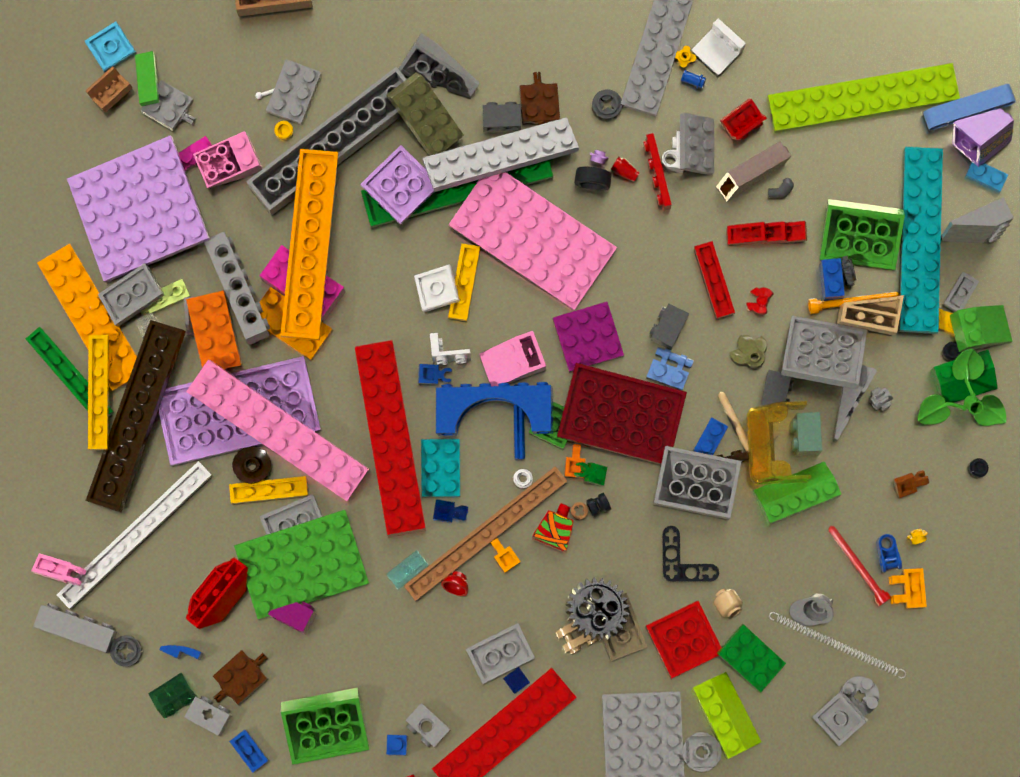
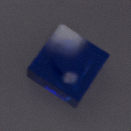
M519 667L503 678L514 694L530 684Z

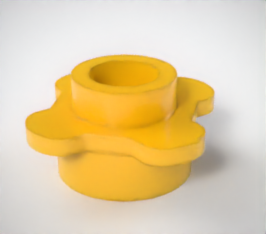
M684 46L682 50L676 52L675 59H677L681 67L685 68L691 62H695L696 55L692 54L689 46Z
M920 528L911 531V534L907 536L912 541V544H919L927 540L926 535L928 532Z

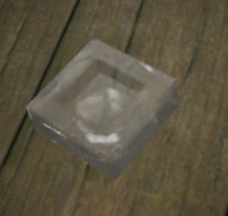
M153 313L135 320L142 338L145 336L150 320L156 321Z

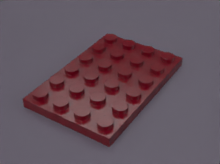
M575 363L557 438L661 465L665 446L674 447L687 392Z

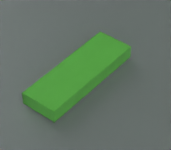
M153 51L135 55L139 103L141 106L159 103L155 54Z

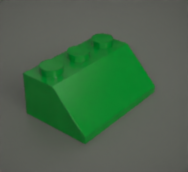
M988 349L978 352L984 361L983 373L977 379H969L975 396L998 389L995 367ZM955 360L934 366L930 370L938 394L945 399V403H956L970 396L965 379L957 380L953 375L952 367Z

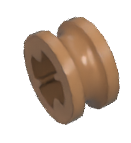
M577 502L572 506L571 515L574 519L583 520L587 517L588 508L584 503ZM579 506H581L585 514L583 516L581 514L576 516L574 509L576 507L579 509Z

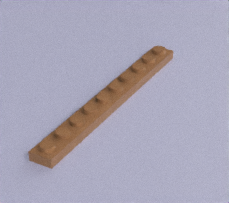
M556 466L406 583L404 585L405 589L415 601L419 600L443 581L445 577L452 574L566 484L567 480Z

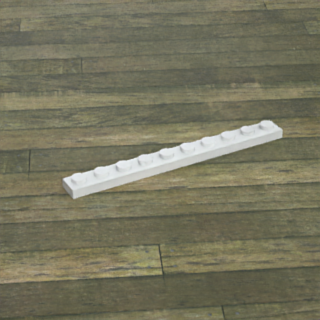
M198 461L84 568L86 570L85 575L78 574L75 577L82 582L80 586L68 583L57 594L61 601L69 609H72L209 480L212 475Z

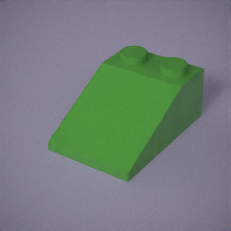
M1003 305L961 309L950 315L959 352L1013 342Z

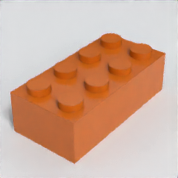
M225 291L186 299L202 368L208 360L213 361L224 370L243 366Z

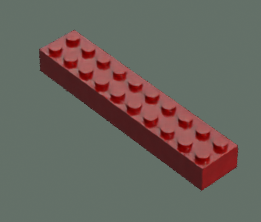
M389 340L356 346L355 353L387 536L389 538L426 531L393 341Z

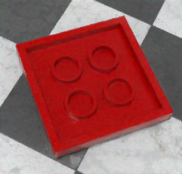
M699 601L646 625L671 679L718 657L717 652L722 648Z

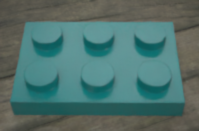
M421 439L422 498L460 497V439Z

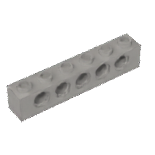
M225 232L210 237V240L204 242L248 345L269 337L267 330L270 329L267 319H262L260 315L263 312L260 303H255L253 299L256 296L252 285H247L246 280L249 277L245 269L241 270L239 266L242 261L238 252L234 254L232 250L235 245L231 236L227 237ZM228 252L226 257H220L221 253ZM235 268L232 274H227L229 269ZM236 285H243L240 290H234ZM244 301L250 302L246 307L241 306ZM250 318H257L254 323H248Z

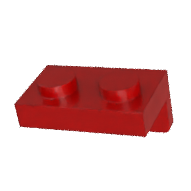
M749 98L720 119V122L731 139L743 140L752 129L761 127L767 117L761 114L754 101Z

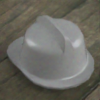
M813 594L809 598L795 601L790 607V615L794 621L803 626L828 623L833 619L834 615L832 609L833 599L823 594Z

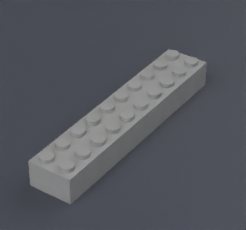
M397 67L247 181L249 188L271 215L295 198L300 149L338 152V164H340L401 117L386 96L407 80Z

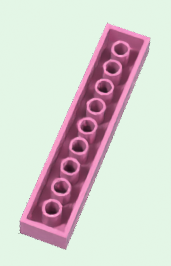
M211 360L206 362L186 391L345 501L350 498L369 470L361 462Z

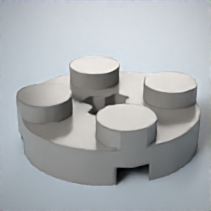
M857 676L847 680L842 686L841 691L863 715L871 713L877 707L879 691L871 679ZM857 691H860L865 695V697L862 698V702H859L858 699L854 698V695L857 694Z
M695 733L687 738L683 744L682 756L684 762L694 771H709L721 759L722 750L720 743L709 733ZM700 746L707 750L704 758H700V755L696 754V750H699Z

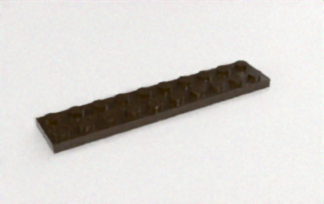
M150 320L108 436V450H103L85 501L122 513L186 333L185 330Z

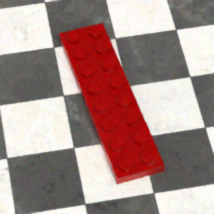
M550 668L436 764L432 770L438 777H484L577 697L553 668Z

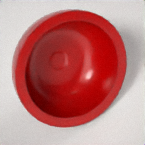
M454 571L452 575L445 577L441 583V586L451 594L457 596H466L468 594L467 577L461 572Z

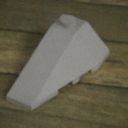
M422 33L398 68L401 73L408 77L414 73H419L427 83H430V86L447 88L449 92L469 98L479 85V82L442 47Z
M862 365L858 390L842 387L833 442L836 443L850 416L859 404L860 398L876 374V369Z

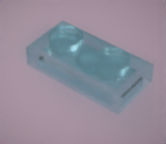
M416 550L386 575L399 590L429 565Z

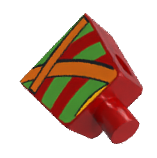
M560 503L556 513L548 510L535 530L532 539L567 552L574 520L567 518L571 507Z

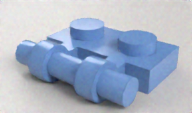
M658 347L655 354L662 356L661 362L653 359L646 378L674 389L683 390L689 372L682 370L683 366L691 367L694 360L688 359L683 354L680 356L672 353L670 349L665 348L664 350ZM670 359L678 362L677 368L666 364L667 360Z

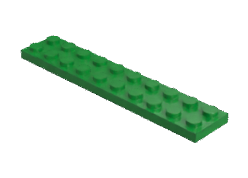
M549 160L506 172L524 185L553 178ZM479 180L434 192L410 217L464 203ZM365 190L361 191L371 228L396 221Z

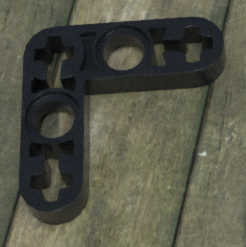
M667 526L663 530L662 566L663 577L666 581L713 582L718 578L719 569L714 564H680V532L675 526ZM669 530H673V533H676V536L673 537V543H677V546H665V543H669V536L665 535ZM674 549L677 552L676 558L668 559L666 551ZM665 562H677V565H673V571L677 572V575H674L672 579L670 575H666V572L670 570V565H666ZM699 567L703 568L702 572L712 568V571L716 572V574L712 578L705 574L702 575L703 579H699ZM694 568L697 573L696 577L688 578L685 574L686 570Z

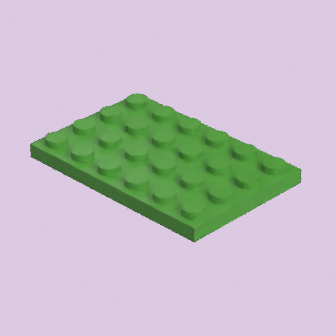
M345 509L234 545L238 560L248 567L246 584L258 619L269 616L268 613L271 610L295 602L299 604L302 601L310 603L369 583Z

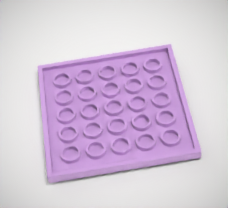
M171 135L67 178L105 283L131 273L144 263L150 265L210 240Z

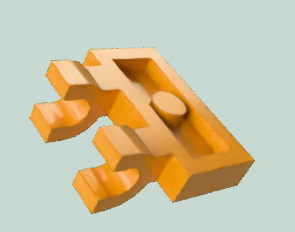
M923 568L902 570L903 575L888 577L889 585L904 584L905 595L891 596V604L905 603L906 609L927 607Z

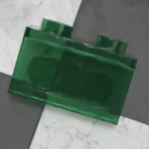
M179 673L148 693L157 711L163 718L172 716L182 707L191 704L196 696L182 673Z

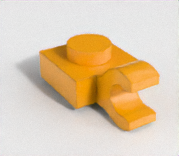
M498 538L491 542V545L498 553L494 556V559L504 573L521 562L510 546L504 549Z

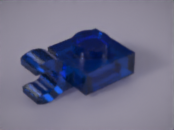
M436 499L433 519L452 522L453 518L465 521L468 506L461 505L455 507V502Z

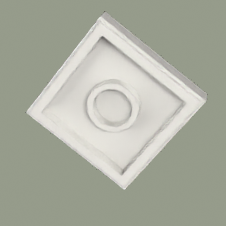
M450 264L414 276L424 313L460 301Z

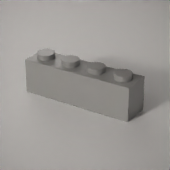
M50 603L47 606L41 605L33 627L109 654L110 647L117 634L116 631L112 630V625L102 622L100 626L94 623L95 619L86 616L83 619L76 617L77 613L66 610L65 613L58 611L59 607Z

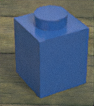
M387 735L386 755L407 756L408 736Z

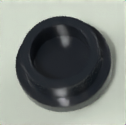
M949 342L943 347V356L949 361L955 360L962 353L959 352L956 342Z
M977 458L971 461L969 465L971 475L981 478L988 473L989 467L985 460Z

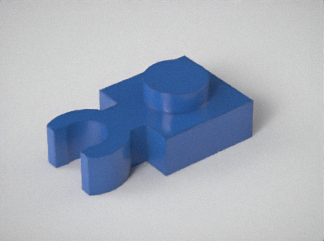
M419 364L418 384L437 385L438 379L444 383H449L451 379H446L444 373L452 372V369L444 368L440 371L439 365Z

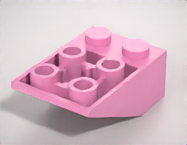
M245 131L193 154L207 188L248 177L263 169L250 137Z
M533 331L516 336L479 354L491 386H498L499 383H512L546 370V364Z

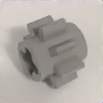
M877 387L871 391L872 397L869 398V401L876 410L881 408L884 411L892 405L890 401L893 400V397L886 388L881 390Z

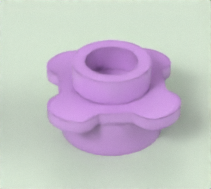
M599 150L590 153L592 155L591 161L605 164L606 159L609 157L605 156L606 152Z

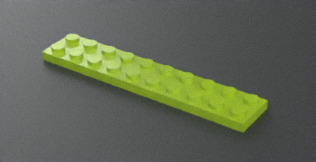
M953 63L770 94L767 98L774 133L944 104L960 99Z

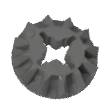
M601 90L593 98V111L597 116L604 119H613L622 109V99L613 90ZM611 100L610 106L612 108L607 107L603 110L604 104L602 101L608 102Z
M848 255L843 256L842 264L847 284L850 286L855 285L854 281H857L852 259H849Z
M128 635L116 638L110 647L112 660L123 667L134 665L139 660L142 652L140 643L134 637ZM127 643L128 649L134 652L128 653L125 659L124 654L118 652V650L124 649Z

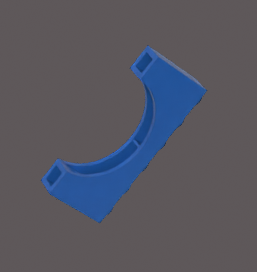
M521 382L517 383V386H510L509 383H499L498 386L482 383L479 384V387H472V384H460V387L443 384L440 388H436V434L438 436H458L459 426L465 415L474 407L490 401H504L521 408L527 414L534 434H553V387L548 385L547 382H537V385Z

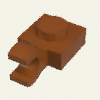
M922 470L918 471L915 476L909 473L895 478L896 493L901 498L917 492V487L929 484L928 476H925V472Z

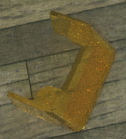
M807 401L776 402L753 407L748 411L746 422L749 474L753 483H806L811 480V475H792L791 466L786 461H775L773 422L785 420L788 410H804L807 406Z

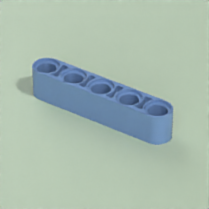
M1005 84L929 108L923 112L928 129L931 131L954 124L955 121L1008 107L1016 103L1010 84Z

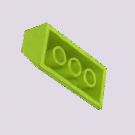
M727 672L692 688L726 759L762 742Z

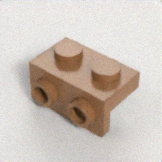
M111 67L86 89V93L106 113L133 87L119 74L115 67Z

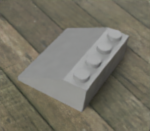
M1004 197L952 220L942 233L941 242L985 243L989 241L992 243L1000 239V236L1004 234L1003 232L1007 230V227L1010 226V222L1014 218Z
M665 446L653 505L729 520L731 518L742 461Z

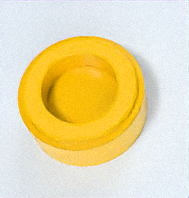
M280 121L274 128L275 135L280 140L285 141L293 136L294 130L288 121Z

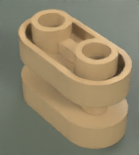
M574 622L555 632L558 639L565 638L567 643L563 645L566 653L570 652L571 655L580 651V646L583 644L591 645L599 640L598 636H596L592 641L589 634L586 638H584L583 634L574 639L571 633L579 629L578 627H571Z

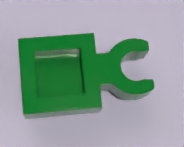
M576 463V466L581 467V472L574 473V476L585 477L584 482L604 486L607 473L606 466L595 463Z

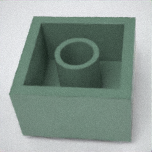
M820 412L796 413L795 417L790 421V432L794 433V438L791 440L792 452H795V457L819 456L822 452Z

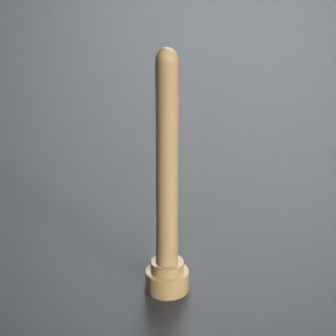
M720 392L718 397L745 451L748 453L754 477L768 471L766 465L758 460L726 394Z

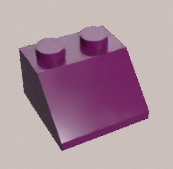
M303 601L301 604L295 602L271 610L268 613L275 620L305 635L317 614L313 611V606Z

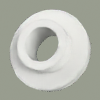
M520 469L514 474V483L517 487L527 488L532 484L533 476L530 471ZM526 476L527 480L526 482H521L519 478Z

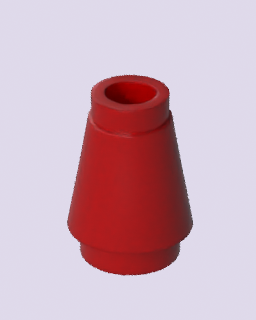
M618 157L611 167L614 174L633 182L640 173L625 158Z

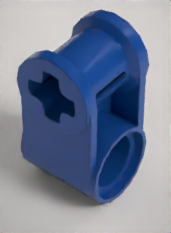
M890 534L880 536L876 541L882 572L885 573L886 570L894 568L902 569V561L895 538ZM883 538H887L891 542L888 549L882 546Z

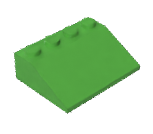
M828 199L820 260L841 258L842 263V257L848 255V258H851L855 265L895 270L905 218L904 210Z
M358 688L281 702V716L292 765L369 750Z

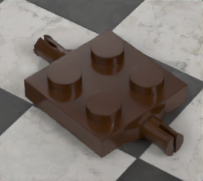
M534 72L533 84L519 86L522 124L533 123L541 125L559 120L557 83H542L541 72Z
M241 650L216 672L213 677L222 689L213 697L216 702L219 703L224 697L228 696L237 705H240L263 685L268 678L262 673L259 666L268 659L266 655L262 652L260 656L253 660Z

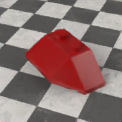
M235 557L214 567L191 596L186 619L198 629L222 622L246 592L248 567Z

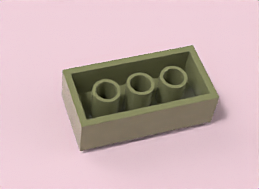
M414 73L386 95L429 156L444 152L464 136L421 74Z

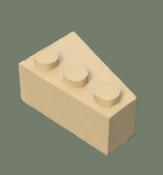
M904 295L845 302L840 305L837 324L894 335L898 331Z

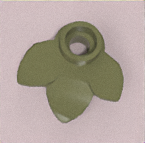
M740 335L738 338L739 349L730 352L731 358L740 365L748 364L753 368L763 365L765 361L764 353L767 349L766 340L762 336L754 340L748 335ZM757 355L758 359L753 360L752 357Z

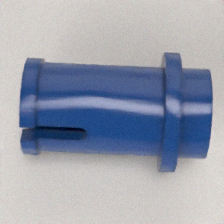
M685 70L681 81L694 85L699 89L704 87L706 78L702 74L700 76Z

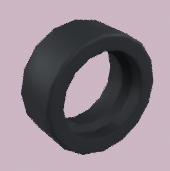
M578 167L574 183L585 189L608 190L612 174L605 169L597 167Z

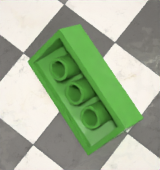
M825 462L753 490L768 526L841 496V491L835 477Z

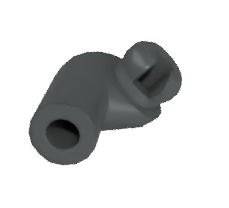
M783 179V183L779 188H768V198L786 197L794 187L792 179Z

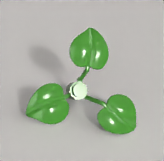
M974 349L962 352L955 359L952 367L954 377L957 380L965 379L970 392V396H967L964 400V405L952 402L945 403V399L941 395H930L923 400L918 414V421L920 423L930 425L945 421L950 416V409L947 406L957 407L963 411L968 410L974 415L975 421L983 426L1007 422L1005 408L998 397L986 395L980 401L972 390L969 379H977L984 371V361Z

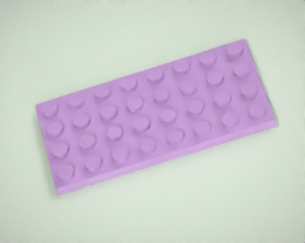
M304 356L230 373L315 432L321 431ZM193 382L165 389L158 411L171 466L234 452L251 446L263 445L187 393L186 391Z

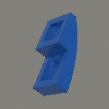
M177 645L161 646L159 649L177 659H180L182 653L201 660L203 655L198 650Z

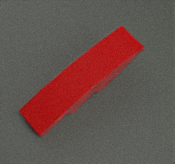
M785 221L772 223L756 222L727 226L728 245L807 241L806 221L788 223Z

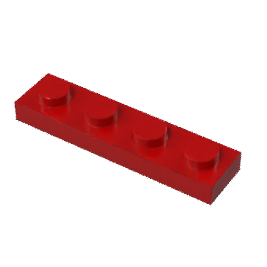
M654 133L646 134V141H643L645 152H649L650 159H648L649 169L654 172V177H652L654 188L658 187V205L663 207V211L669 210L672 204Z
M713 241L694 246L716 319L735 314Z

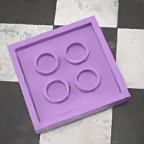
M401 145L360 184L400 225L434 193L426 169Z

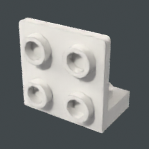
M718 18L713 23L712 29L692 49V52L713 72L720 75L740 55L746 43Z
M438 333L430 334L433 363L447 365L448 362L456 361V364L467 363V360H471L470 349L443 351L442 338H438Z

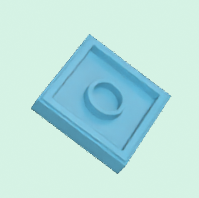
M117 22L112 23L85 40L86 45L104 73L111 67L119 65L136 54V51Z

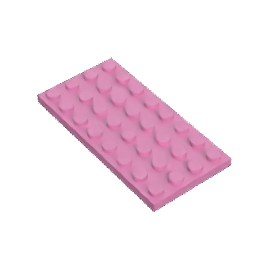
M506 172L479 179L448 224V226L572 310L576 309L617 249L616 246Z

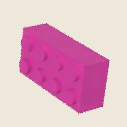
M281 245L259 276L263 282L285 296L289 250ZM327 275L322 322L326 320L345 293L344 287Z

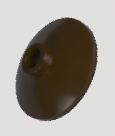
M251 446L237 452L232 462V468L235 476L240 481L254 484L267 477L271 469V461L263 449ZM255 465L256 467L254 470H250L249 466Z

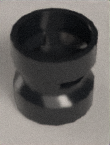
M604 492L595 499L590 498L586 500L594 518L603 511L608 512L611 510Z

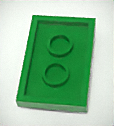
M744 624L736 630L717 652L724 661L760 693L786 664Z

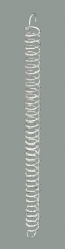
M777 614L778 618H781V620L783 621L784 618L782 619V615L779 617V614ZM804 626L803 629L805 628L806 631L808 630V636L811 630L809 631V627L806 629V626ZM841 643L840 646L842 645L843 648L845 647V653L848 647L846 648V646H843V643ZM875 658L874 661L876 660L877 663L879 662V668L882 662L880 663V661H877V658Z

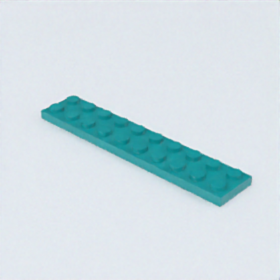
M904 148L903 210L905 218L902 229L900 296L904 295L899 320V332L938 334L943 172V149Z

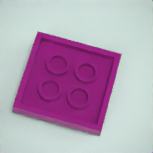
M608 302L553 317L569 373L573 372L575 363L594 366L624 357Z

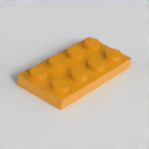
M270 287L259 302L263 310L260 315L262 319H267L270 329L267 331L312 361L333 329L321 321L320 340L281 337L285 296ZM252 317L250 320L255 322L257 318Z

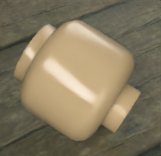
M724 588L716 593L717 597L714 600V605L723 617L733 618L742 611L743 602L733 589L726 590Z

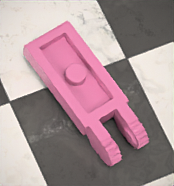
M40 553L31 570L35 574L64 583L69 582L80 586L82 582L77 578L70 577L71 572L73 571L80 575L86 574V570L81 567Z

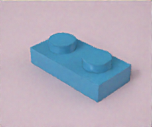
M972 162L965 177L1000 193L1009 174L985 163L978 167Z

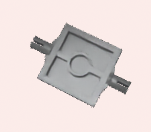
M161 80L158 84L159 103L143 106L141 113L172 131L183 120L194 125L196 118L187 114L189 107L193 103V98Z

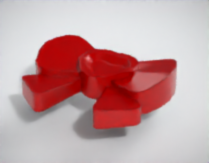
M756 287L750 292L758 297L756 299L757 303L747 302L746 304L750 311L765 315L768 312L767 305L769 299L774 293L768 288L763 287L759 289Z

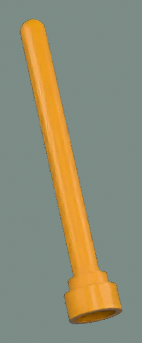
M898 292L828 301L814 298L808 299L810 314H816L825 308L840 307L845 302L897 297L900 294Z

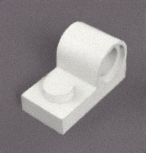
M677 131L676 137H672V148H676V150L664 152L661 164L662 168L667 172L683 173L684 170H680V131ZM671 157L675 160V163L670 165L665 160Z

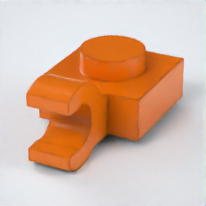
M573 444L572 457H566L564 477L584 478L574 476V473L581 472V467L576 466V463H585V459L580 458L581 445Z

